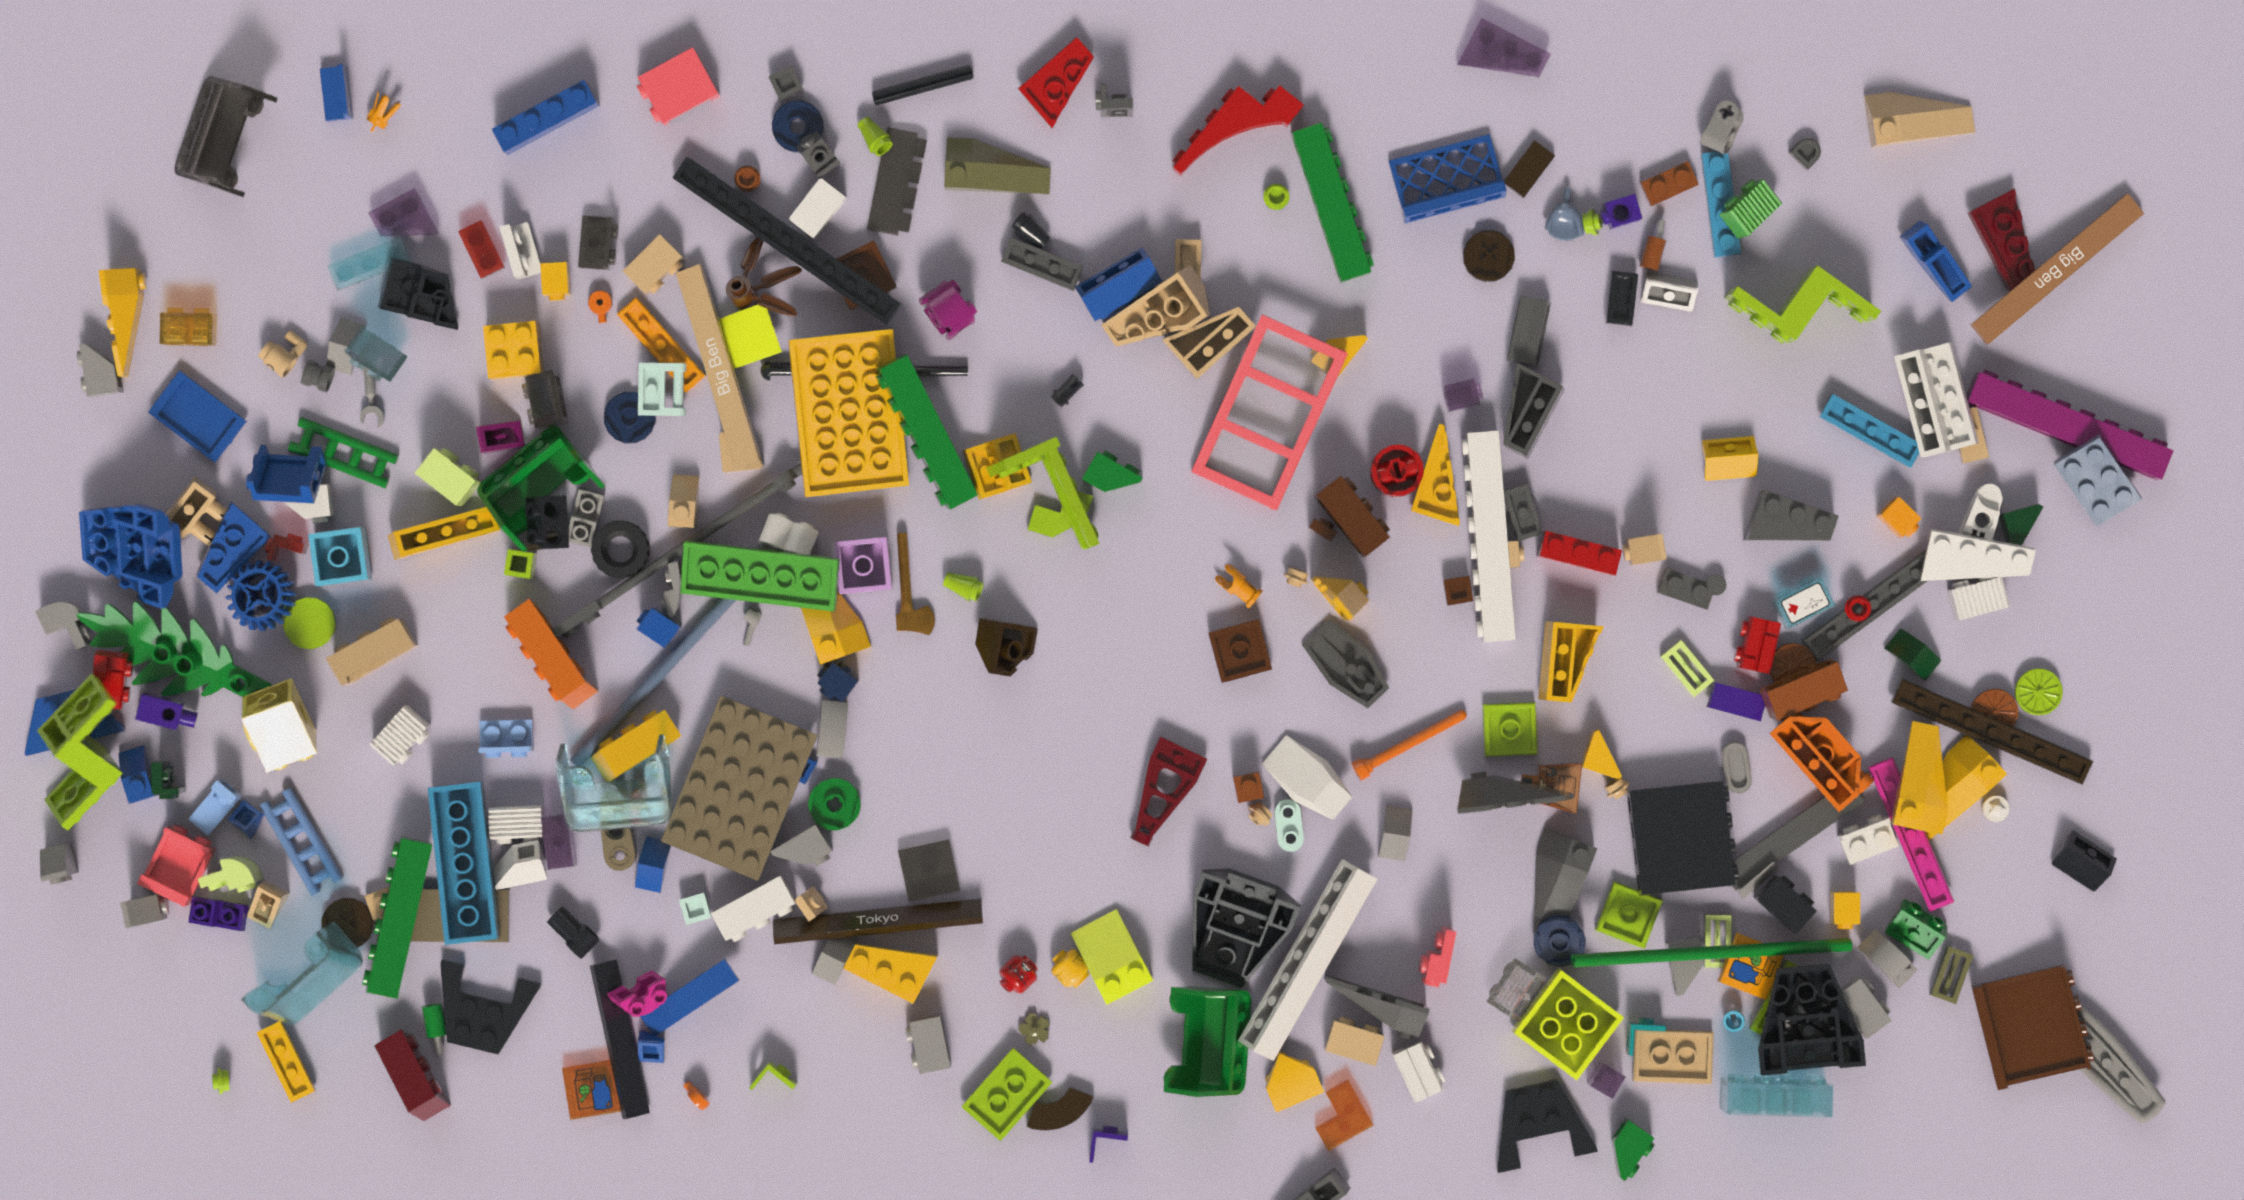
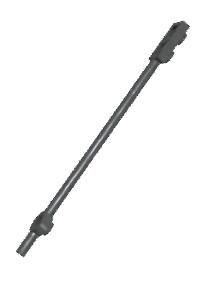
M801 463L778 476L771 483L686 540L702 542L776 491L781 489L784 493L796 485L794 480L802 474ZM685 541L552 628L557 638L563 635L566 639L579 631L578 625L584 621L587 624L595 621L601 616L599 611L604 609L605 606L683 555Z

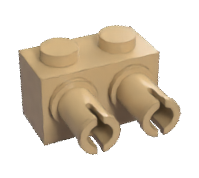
M194 476L165 514L169 517V521L179 525L182 538L191 533L209 547L216 532L202 523L200 517L202 514L208 513L221 522L227 508L215 500V490Z

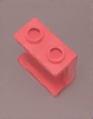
M693 47L638 77L640 84L637 85L640 94L643 99H650L653 107L649 108L656 122L661 121L664 126L669 124V121L709 99L712 101L720 96Z
M173 824V827H164V834L145 873L141 874L137 884L185 907L190 904L199 886L197 878L204 876L217 848L210 846L212 843L210 840L199 835L196 838L187 835V829Z

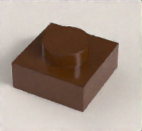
M1322 517L1319 521L1313 519L1308 527L1330 542L1337 533L1333 530L1335 525Z
M1469 576L1443 580L1447 606L1473 602Z

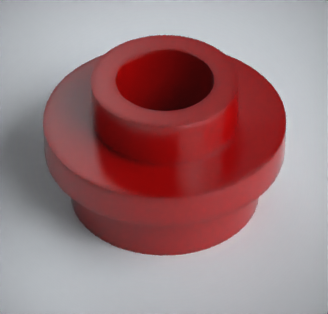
M1852 596L1845 603V614L1853 621H1863L1871 613V604L1864 596ZM1856 603L1862 607L1861 612L1858 614L1853 611V606Z

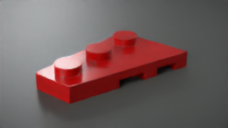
M1075 37L1017 88L1051 128L1054 127L1059 115L1068 103L1070 96L1079 84L1094 56L1079 38Z

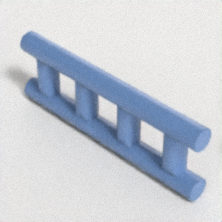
M290 787L282 792L285 797L284 801L273 807L269 801L259 806L309 893L313 896L320 892L317 886L318 883L328 877H331L333 882L336 883L343 879V876ZM292 809L299 822L285 830L278 816ZM304 831L312 845L298 852L291 838ZM318 854L325 868L311 875L304 861Z

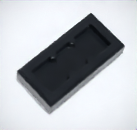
M1611 271L1606 314L1607 324L1633 325L1638 274Z

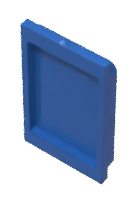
M181 371L170 381V384L148 411L149 414L214 463L218 461L227 447L232 444L234 438L247 422Z

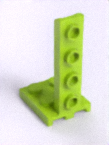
M1057 436L986 468L990 478L999 474L1000 478H1003L1042 460L1080 547L1086 550L1100 544L1098 541V531L1088 519V509L1085 503L1079 499L1076 492V482L1069 476L1066 470V460L1063 454L1058 452L1057 447L1061 445Z

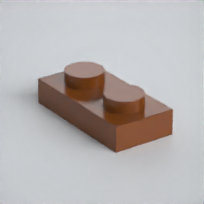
M1689 161L1641 182L1640 185L1650 207L1698 186L1699 183Z

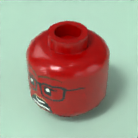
M1014 955L999 969V975L1002 978L999 983L1008 993L1014 991L1022 994L1036 982L1038 968L1026 955L1022 957Z

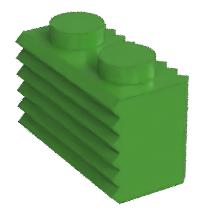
M1764 179L1757 181L1749 180L1741 187L1743 192L1738 197L1733 196L1724 203L1725 209L1719 215L1737 238L1749 236L1782 205L1781 200Z

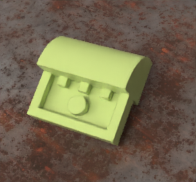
M232 856L219 860L222 871L197 878L200 888L208 886L209 890L212 891L228 885L229 890L237 888L238 893L258 887L257 881L262 880L263 875L259 867L252 860L242 856Z

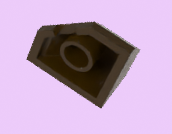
M979 618L975 645L988 673L1011 677L1017 671L1016 667L1023 660H1028L1034 654L1038 628Z

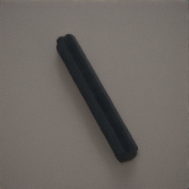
M966 65L875 90L872 92L875 105H880L971 80L974 78L972 67Z

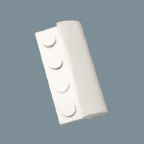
M1952 342L1894 356L1921 458L1978 444Z

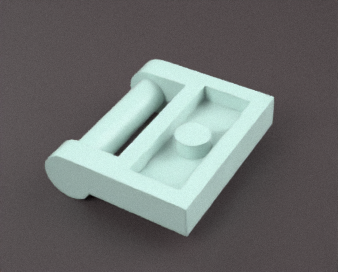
M639 363V416H686L683 400L684 372H687V364ZM666 371L673 372V408H665Z

